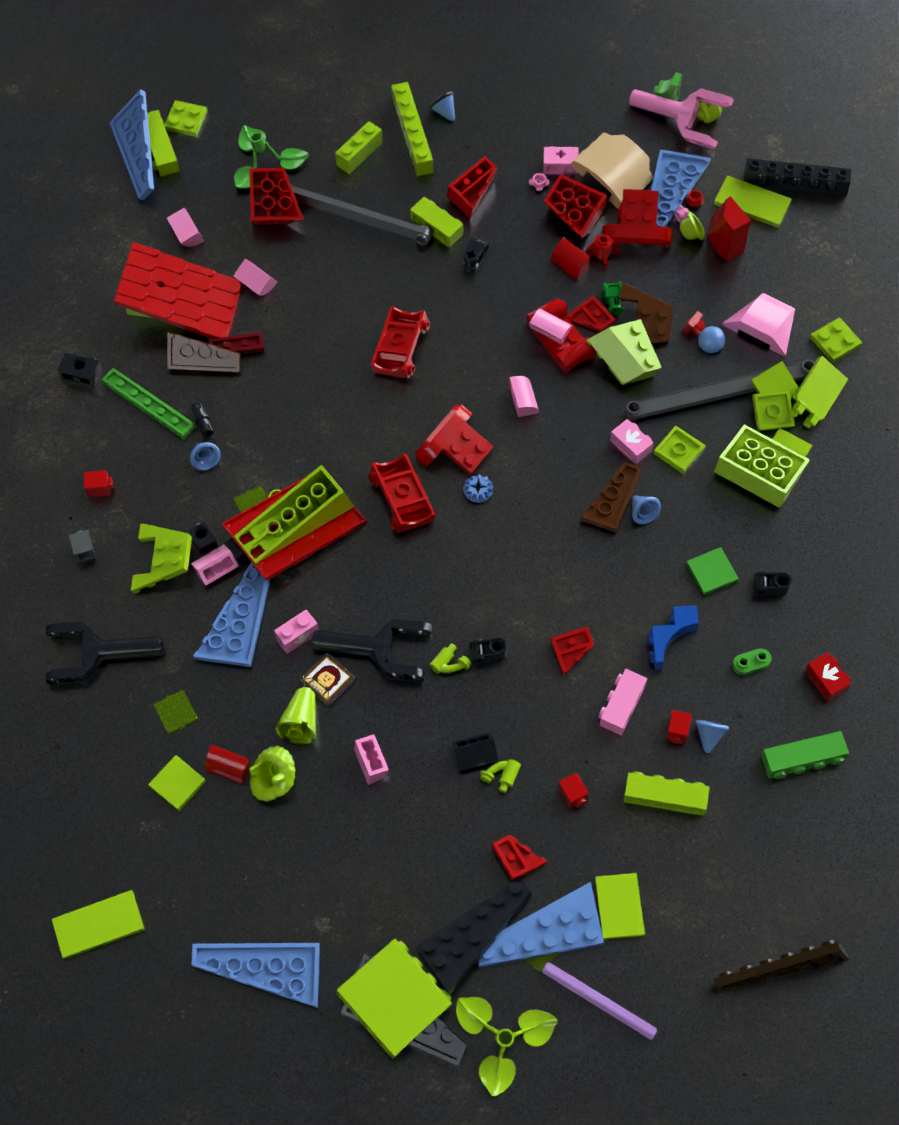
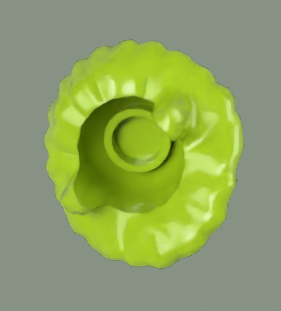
M279 746L269 747L259 754L254 765L250 767V789L253 796L258 800L265 802L274 800L285 795L293 786L295 763L288 750Z

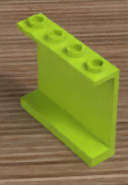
M393 939L336 991V995L392 1059L452 1005L450 1001L452 999L451 996L444 989L440 990L438 988L436 979L430 973L426 974L422 969L423 965L416 957L412 958L407 952V946L402 941L398 942L396 939Z

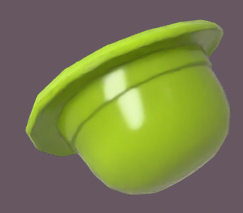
M688 211V216L680 223V231L688 240L699 238L703 241L705 238L704 228L699 219L692 212Z

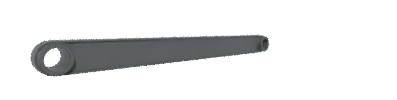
M291 186L297 203L414 239L421 245H426L432 237L433 231L429 226H418Z
M809 359L786 365L796 382L806 378L815 362ZM765 371L642 400L630 401L626 405L625 415L627 419L635 421L648 416L754 392L756 390L750 380Z

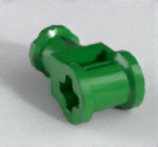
M621 281L610 284L602 283L603 297L605 298V303L609 304L608 312L612 316H619L624 312V308L621 306L622 301L619 300Z

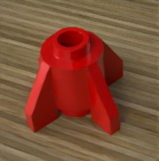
M600 234L585 250V254L589 257H593L595 254L598 259L602 260L603 268H607V258L611 254L620 253V246L609 235Z

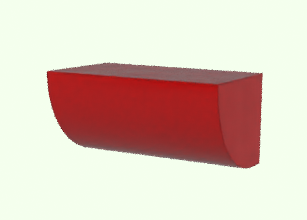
M564 237L557 244L551 256L553 263L576 280L589 270L590 257Z
M214 745L210 746L205 762L206 771L240 784L244 783L251 767L248 758Z

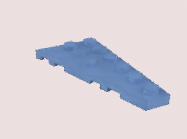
M140 89L110 121V126L138 199L145 200L154 190L146 94L145 91Z
M660 149L651 188L653 191H659L657 226L667 227L674 217L675 211L679 209L678 206L682 205L687 195L710 164L711 158Z
M252 561L243 574L241 582L235 587L233 595L229 601L227 600L214 621L212 629L203 639L199 650L193 655L194 660L252 667L270 579L266 580Z
M591 882L500 931L494 943L478 961L479 968L604 945Z
M320 943L193 944L192 967L318 1008Z

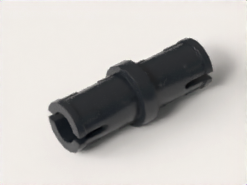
M193 403L191 410L195 416L196 425L200 427L203 437L212 436L214 431L202 403Z

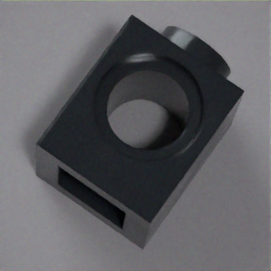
M205 521L193 525L188 530L192 536V542L201 556L218 547L216 538Z

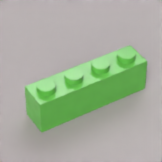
M839 731L764 749L761 758L768 778L775 777V779H780L789 773L801 774L810 768L818 770L824 768L827 764H842L848 757L849 751L843 734Z

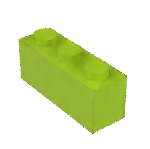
M368 121L335 152L337 166L348 174L353 172L383 143L382 129Z
M423 197L410 209L411 221L418 226H429L433 231L432 236L449 248L463 236L462 222L449 215L446 210L439 208L432 200Z

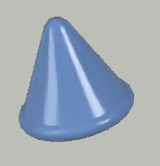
M197 443L190 454V463L195 469L200 471L212 469L220 460V450L213 443Z
M633 496L632 518L634 522L645 525L655 520L661 510L660 501L656 497Z
M695 721L705 753H710L725 732L729 730V727L717 722Z

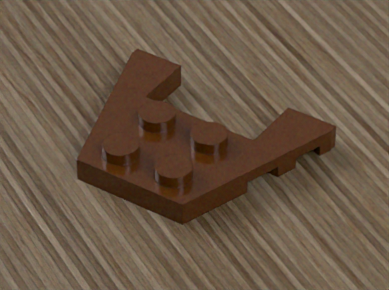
M622 283L619 300L638 303L636 320L641 319L651 344L668 343L670 340L673 306Z

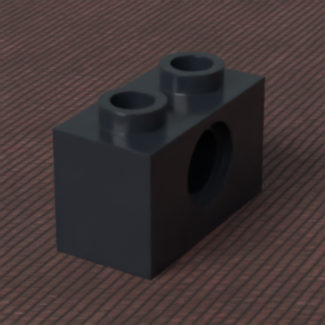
M65 353L57 371L63 381L95 388L102 373L100 361L96 358L82 357L76 353Z

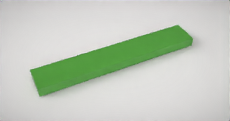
M112 368L101 379L105 386L182 439H185L196 428L195 423L115 368Z

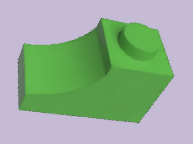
M675 72L672 79L667 81L661 80L659 86H655L653 94L677 101L682 74Z

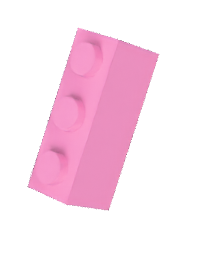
M625 669L623 675H618L615 682L617 687L615 691H610L607 697L609 703L606 708L602 707L598 716L601 719V727L622 735L645 689L646 677L628 669Z

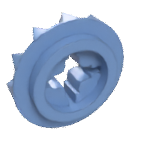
M480 474L478 476H471L465 481L463 492L470 501L484 502L493 493L492 481L487 476L483 477ZM478 483L481 486L479 494H477L476 488H474Z

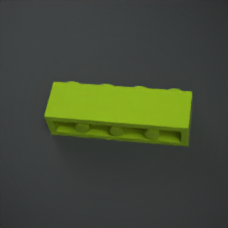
M159 110L148 112L151 158L154 159L152 161L154 171L158 170L160 177L179 172L178 162Z
M641 772L628 773L623 802L705 816L710 786H705L701 782H693L692 784L682 779L669 780L664 779L660 775L646 776Z

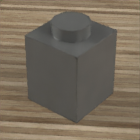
M88 530L78 531L69 535L77 563L96 558Z

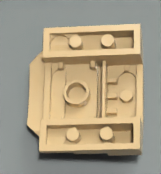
M603 132L571 163V166L581 176L589 172L612 193L609 201L618 209L620 203H622L623 189L643 190L654 179L649 170V157L636 143L625 135L611 136Z

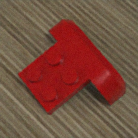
M623 189L621 224L604 225L602 234L609 235L616 243L660 245L665 248L672 245L673 229L657 226L659 191Z
M460 404L452 408L424 443L415 451V457L427 467L443 451L470 475L493 446L466 423L472 413Z

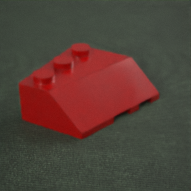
M249 168L252 225H282L304 220L285 168Z
M731 196L723 202L711 217L707 238L717 249L718 254L726 261L744 253L751 224L749 217Z

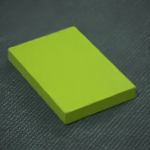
M637 873L595 877L603 940L645 936Z

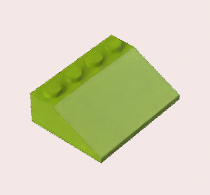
M744 424L720 455L714 472L780 508L810 459Z

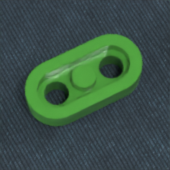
M762 648L740 654L733 661V670L739 675H747L766 669L770 665L771 654ZM762 655L765 659L761 660L758 656ZM744 661L747 665H741L740 662Z

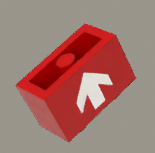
M828 652L809 662L806 667V673L828 702L847 692L851 685V680L847 673L842 672L836 658L831 657Z

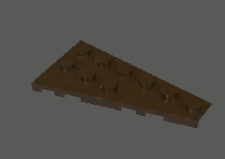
M829 940L823 942L821 947L815 949L813 946L801 949V953L795 955L793 953H786L780 956L781 959L775 961L766 959L755 967L746 965L739 968L740 971L731 973V971L720 973L719 978H715L714 981L719 990L745 985L749 983L748 979H753V981L767 980L769 974H774L778 977L812 969L814 967L813 964L816 963L818 966H826L832 964L834 959L841 958L843 962L849 960V957L839 942Z

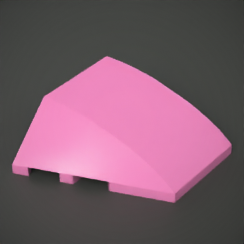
M763 293L724 321L722 326L736 333L741 330L769 344L770 350L786 357L795 308Z

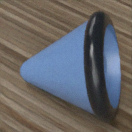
M446 92L429 104V109L434 110L450 121H454L453 92Z

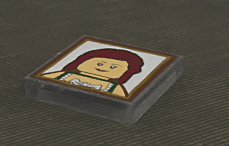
M326 653L300 679V683L310 688L315 693V696L329 707L356 678Z

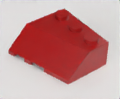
M560 174L545 198L544 203L583 238L592 231L607 204V195Z

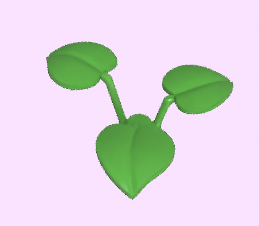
M243 125L241 129L239 146L243 151H253V168H257L256 152L261 153L266 147L278 160H281L280 165L286 170L299 168L309 157L308 152L296 148L285 149L281 152V156H279L270 147L269 143L265 142L266 135L263 131ZM245 166L236 171L234 181L237 188H250L249 168L252 167Z

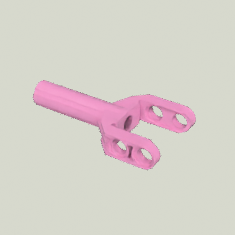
M701 88L690 94L686 100L678 102L635 89L630 95L629 104L633 107L674 118L686 142L715 149L718 143L716 140L712 139L709 135L691 130L700 107L699 102L702 101L727 108L732 106L734 99Z

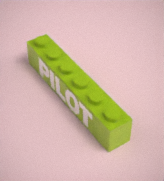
M404 82L391 85L392 99L416 175L421 176L433 173V158L409 84Z

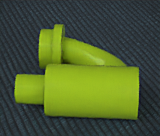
M451 643L447 648L444 647L429 666L438 674L440 672L452 673L463 668L469 669L471 661L467 657L462 656L457 659L458 663L447 665L454 657L453 652L457 649Z
M512 759L498 762L486 771H480V779L486 783H491V780H494L493 774L503 770L499 780L501 784L499 791L506 793L508 787H512L521 764Z

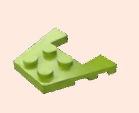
M140 524L138 539L141 542L155 541L151 572L136 574L132 577L131 591L134 594L141 592L140 589L147 586L149 588L155 586L156 582L163 579L169 580L187 572L192 536L188 533Z

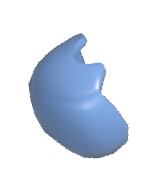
M710 326L700 332L698 345L704 352L716 353L724 347L726 338L720 328Z

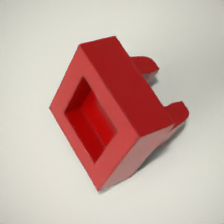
M697 311L683 327L682 331L686 334L692 331L699 335L706 326L700 319L703 315Z

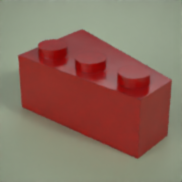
M484 156L448 185L446 197L469 219L473 216L493 182L497 166Z

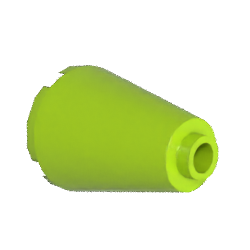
M308 687L296 690L276 726V732L280 738L284 739V737L290 739V743L308 744L316 736L315 693Z

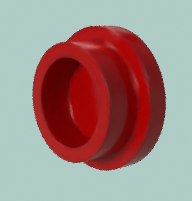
M698 190L691 191L686 197V202L692 207H699L704 201L702 193Z

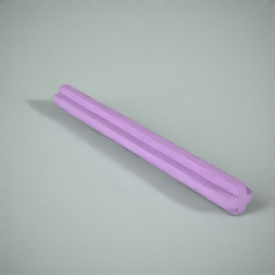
M548 962L543 968L542 972L546 976L648 1039L652 1040L657 1032V1028L552 963Z

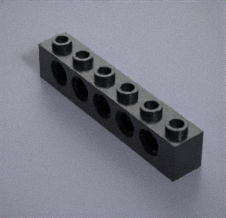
M747 158L744 182L759 187L847 196L851 183V169Z

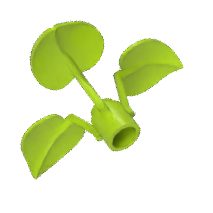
M480 997L459 998L456 1005L458 1021L466 1032L479 1034L484 1026L496 1034V1042L501 1047L499 1057L488 1056L481 1062L479 1067L480 1079L492 1096L504 1092L515 1077L516 1069L514 1062L511 1059H502L505 1047L510 1046L514 1041V1037L523 1034V1039L527 1044L534 1047L541 1046L550 1039L558 1022L557 1018L548 1012L528 1010L518 1018V1025L521 1030L512 1032L509 1029H502L499 1031L487 1024L491 1020L493 1012L491 1005L485 999Z

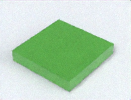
M721 547L686 562L703 595L731 585L739 580Z

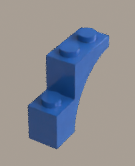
M697 605L673 607L672 614H669V625L651 627V632L647 634L648 645L652 646L649 658L650 663H654V670L663 668L665 650L674 639L685 633L697 631L699 624Z

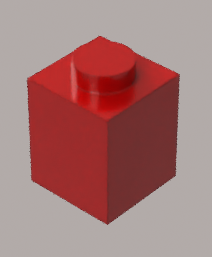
M107 470L84 472V489L88 497L110 496V488H113V479L109 477Z
M672 710L666 739L676 744L686 743L692 714Z
M577 773L559 781L558 789L570 809L574 806L576 808L581 807L587 802L589 792Z

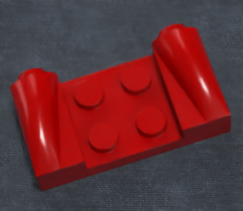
M557 298L538 308L572 325L562 344L531 329L565 375L579 363L596 358L595 348L586 342L589 337L584 339L566 316L568 307L564 300ZM538 309L527 315L526 323L529 327L530 321Z
M391 306L371 362L373 373L399 378H410L414 374L415 365L411 358L419 334H424L430 328V321L425 310L411 313Z
M403 454L388 463H372L370 473L368 474L369 481L376 487L380 486L393 513L392 519H390V525L393 530L401 533L434 522L436 514L407 454Z

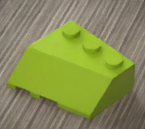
M641 319L609 327L586 340L590 346L592 345L595 348L599 358L604 359L609 366V370L622 385L654 377L662 368Z

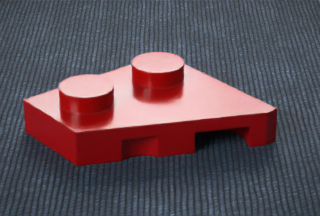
M594 295L566 315L571 322L597 332H602L616 323L615 318Z
M588 626L550 639L562 675L566 674L594 646Z
M511 835L491 845L511 881L547 863L545 858H539L531 852L532 849L520 844Z

